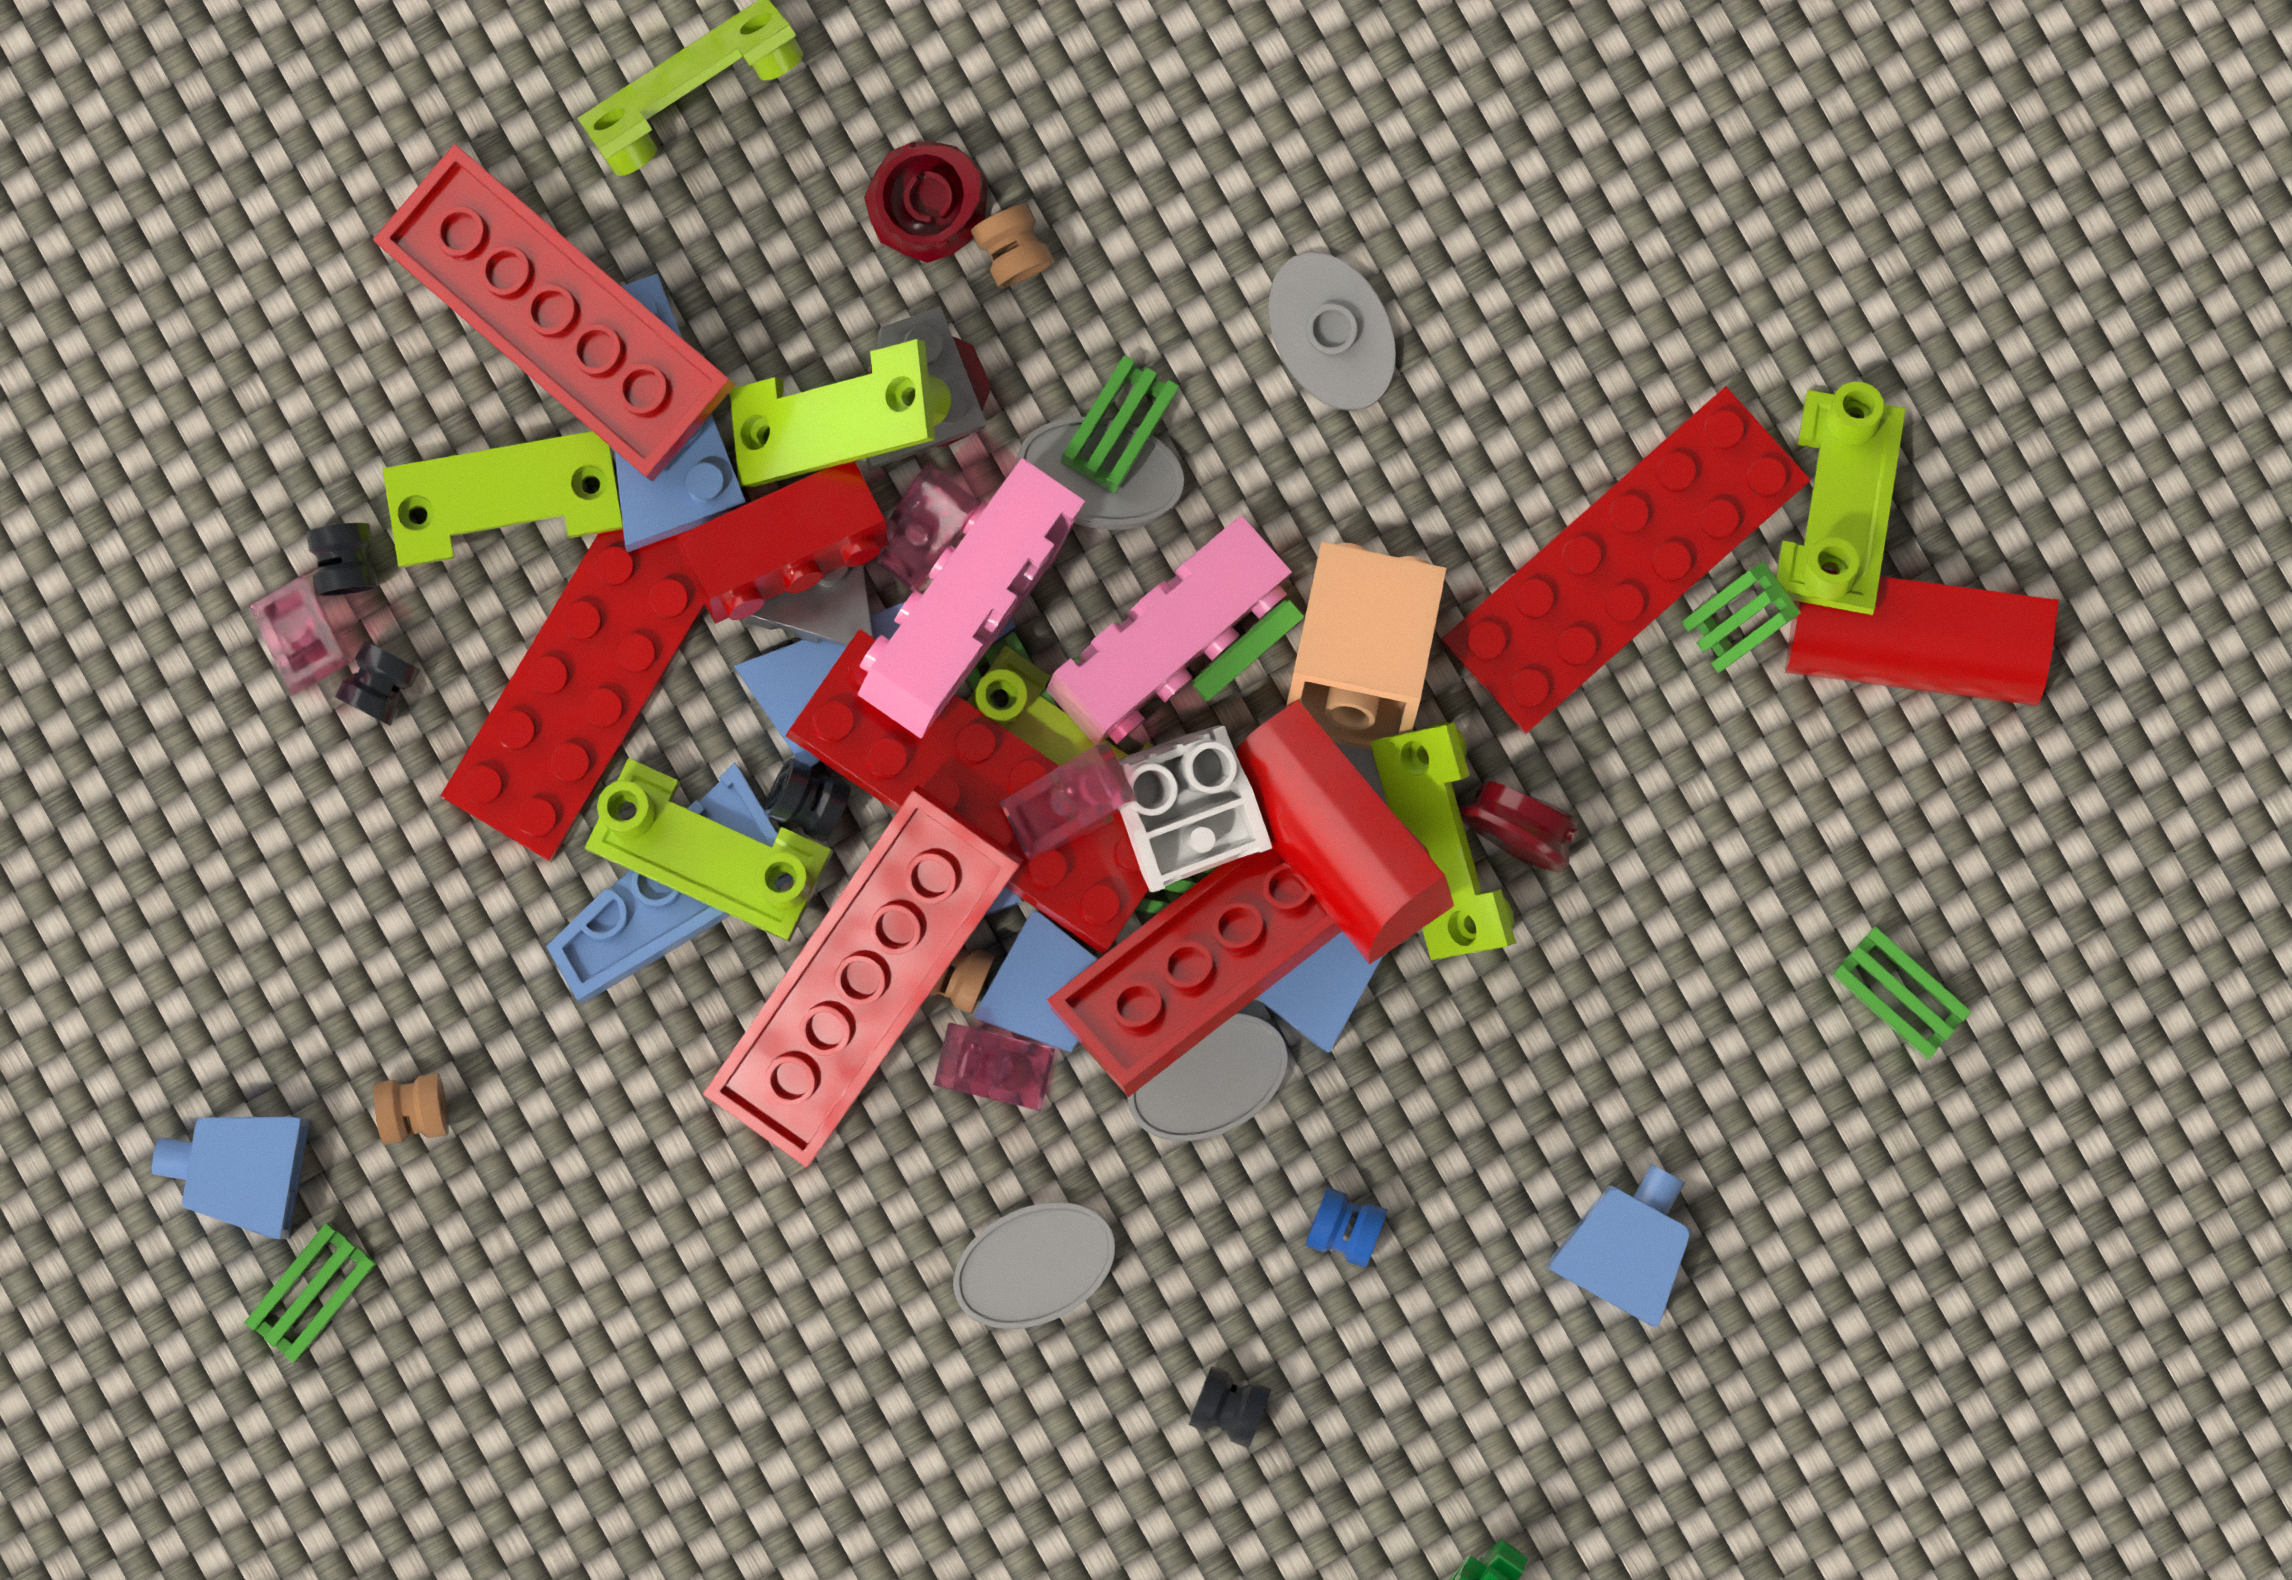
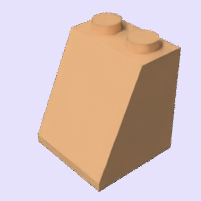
M1321 541L1286 707L1299 700L1333 742L1372 750L1370 741L1411 732L1421 700L1447 568L1431 565L1419 557L1404 556L1398 558L1369 552L1364 547L1353 543H1340L1336 545Z

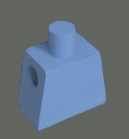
M1032 910L975 1012L974 1017L991 1026L1072 1053L1079 1041L1052 1012L1047 999L1098 959L1041 913Z
M1341 932L1258 996L1257 999L1319 1049L1330 1053L1382 957L1369 965L1346 935Z
M303 1117L197 1118L192 1142L164 1137L157 1139L152 1159V1175L186 1180L182 1199V1207L269 1238L289 1239L310 1119Z
M1651 1164L1633 1197L1608 1185L1551 1256L1545 1268L1648 1325L1657 1328L1662 1319L1691 1233L1690 1228L1667 1216L1685 1182Z

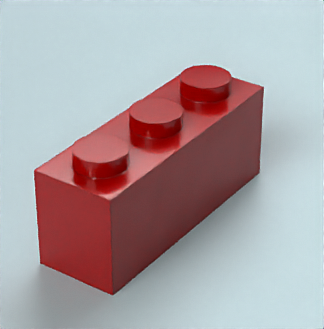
M855 461L823 469L677 535L683 561L715 624L727 618L740 620L749 617L762 608L764 601L786 591L791 594L806 591L815 586L824 574L844 565L848 567L863 565L875 558L880 553L881 548L889 545L885 519Z

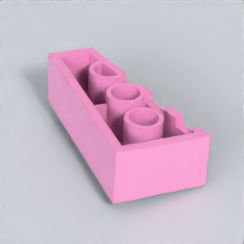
M1021 458L989 504L983 501L974 511L962 531L965 537L955 549L949 545L939 557L928 575L933 581L924 594L915 590L904 603L894 620L900 627L889 640L880 635L871 646L860 664V667L868 673L858 696L919 738H922L1056 560L1085 500L1024 458Z
M1240 515L1175 571L1176 576L1168 583L1166 581L1161 582L1141 598L1127 613L1128 618L1120 625L1117 622L1115 624L1112 623L1091 641V644L1079 655L1081 659L1075 663L1070 658L1053 673L1046 691L1096 747L1109 736L1116 744H1119L1146 720L1139 712L1144 705L1156 695L1166 703L1193 679L1192 675L1186 670L1204 653L1211 661H1214L1239 639L1240 634L1234 627L1248 614L1253 612L1260 620L1274 609L1288 595L1281 586L1287 581L1292 571L1247 520Z

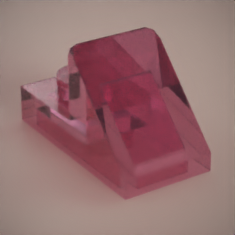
M929 463L916 476L886 523L889 545L881 548L880 553L872 560L913 592L915 590L919 591L930 578L928 577L930 571L949 545L955 547L963 537L964 533L962 531L980 502Z
M305 575L249 606L284 683L292 696L354 662L352 655L334 631L318 596L315 595L314 588Z
M1109 742L1095 745L1001 801L1000 805L1027 859L1030 860L1109 824L1113 820L1112 814L1135 802L1137 798Z
M948 1022L933 1085L1041 1111L1055 1049Z

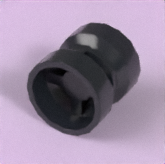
M369 523L336 524L315 528L306 532L309 551L317 559L318 569L312 576L316 596L347 595L379 587L376 568L368 561L367 550L372 544Z
M364 641L355 657L357 665L360 667L358 673L355 672L352 678L343 680L335 698L391 726L400 710L397 702L400 696L398 694L400 688L412 687L420 669Z
M790 758L773 782L765 803L764 814L780 823L791 820L802 826L805 835L824 842L830 837L841 819L850 796L851 788L849 784L834 777L827 779L813 775L809 765L795 758Z
M1211 1366L1192 1413L1189 1426L1205 1432L1215 1429L1216 1426L1220 1427L1222 1432L1227 1433L1231 1442L1249 1449L1266 1407L1271 1389L1255 1382L1247 1385L1239 1383L1237 1386L1232 1384L1233 1380L1229 1372Z

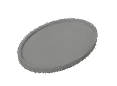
M1307 252L1287 260L1273 279L1268 305L1273 339L1285 366L1295 380L1310 395L1330 407L1346 411H1357L1377 403L1391 384L1396 358L1391 323L1378 295L1359 272L1334 256L1319 252Z
M1085 417L1065 418L1045 424L1033 431L1020 447L1017 463L1021 458H1024L1085 500L1075 521V524L1108 530L1142 527L1154 523L1170 513L1177 505L1183 491L1184 475L1178 459L1164 443L1153 435L1116 494L1060 463L1062 454ZM1103 418L1080 457L1089 461L1112 424V419ZM1127 424L1101 467L1103 470L1109 473L1112 472L1138 430L1137 427Z
M1235 1014L1128 1097L1131 1115L1137 1124L1148 1133L1172 1141L1202 1140L1228 1132L1256 1115L1279 1089L1288 1063V1053L1284 1039L1268 1022L1251 1015Z
M1041 1203L1011 1212L982 1230L962 1253L953 1278L956 1300L969 1317L979 1323L995 1328H1028L1055 1320L1080 1306L1094 1294L1105 1280L1115 1255V1240L1112 1230L1098 1213L1073 1203Z

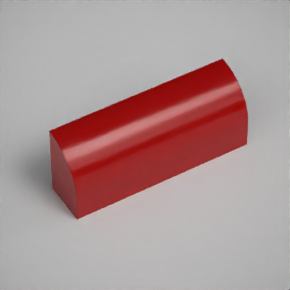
M1822 569L1826 573L1838 575L1836 570ZM1880 576L1873 615L1794 600V604L1801 613L1791 620L1785 673L2038 706L2044 693L2051 662L2059 600Z
M1296 700L1260 725L1236 749L1235 754L1253 789L1271 845L1369 965L1454 907L1445 874L1299 700Z

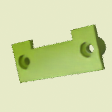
M757 0L577 119L612 172L617 176H624L646 165L658 150L656 143L648 133L652 128L647 119L742 57L749 66L753 67L758 77L766 81L778 78L793 69L801 61L804 55L803 50L796 41V34L790 24L770 0Z
M915 339L870 351L872 374L783 397V379L776 377L732 388L730 391L739 486L748 489L934 441V426L940 424L947 416L951 407V394L949 387L942 379L928 374L925 341Z
M1850 382L1842 385L1835 395L1807 390L1797 445L1819 449L1804 546L1794 542L1782 541L1776 579L1792 600L1873 615L1906 408L1884 404L1880 392L1870 384ZM1854 412L1862 418H1854L1847 413ZM1831 567L1837 571L1838 575L1826 573L1822 569Z
M593 431L382 468L397 561L400 568L455 559L451 536L552 518L565 517L569 538L623 529L619 485L614 471L611 447ZM595 477L600 481V488L596 493L588 494L583 491V483L587 478ZM416 508H424L427 511V519L422 524L411 522L410 514Z
M1005 645L987 673L980 679L978 686L967 702L981 711L986 717L1000 724L1117 805L1108 781L1102 775L1100 769L1129 755L1107 740H1104L1096 747L1065 712L1039 695L1051 676ZM996 691L1004 692L1008 696V704L1002 708L995 707L990 700L991 694ZM1147 741L1142 750L1153 747L1154 745Z
M1437 722L1419 730L1370 741L1388 808L1428 849L1430 858L1446 876L1454 907L1422 928L1430 959L1436 960L1508 947L1515 944L1516 940L1512 930L1514 924L1513 911L1509 902L1503 897L1502 890L1481 891L1452 787V781L1462 780L1470 776L1465 761L1467 754L1466 742L1462 733L1456 728L1455 722Z
M628 758L617 782H613L605 787L599 795L597 803L599 819L586 843L585 849L790 942L833 854L832 849L783 827L780 828L772 847L672 803L671 801L680 782ZM634 804L636 806L635 816L629 820L622 819L620 817L622 806ZM785 874L791 875L794 880L793 886L786 891L779 890L776 884L778 878Z

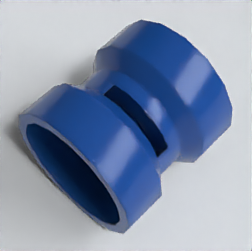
M1327 1187L1305 1246L1321 1252L1330 1249L1336 1250L1344 1254L1347 1262L1366 1268L1388 1209L1372 1203L1359 1206L1349 1202L1346 1193ZM1352 1216L1356 1219L1354 1221L1348 1240L1346 1241L1343 1240V1237L1349 1224L1350 1218Z

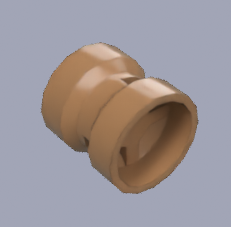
M1020 204L1003 210L983 220L971 229L979 249L987 251L993 262L990 273L998 289L1010 287L1027 280L1049 268L1055 262L1048 245L1038 241L1033 231L1036 220L1028 204Z
M961 948L929 994V997L937 994L943 995L951 999L955 1008L972 1014L988 979L996 955L979 948L972 951ZM951 965L955 966L952 977H948Z
M439 1073L418 1076L414 1083L401 1085L396 1080L374 1083V1109L378 1132L383 1145L404 1142L411 1134L421 1133L427 1138L448 1135L447 1102Z

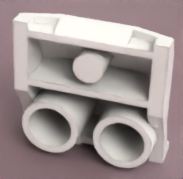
M1223 725L1180 736L1123 757L1100 769L1102 775L1108 781L1121 812L1141 873L1150 892L1159 891L1176 881L1232 860L1272 848L1253 789L1240 765L1226 728Z

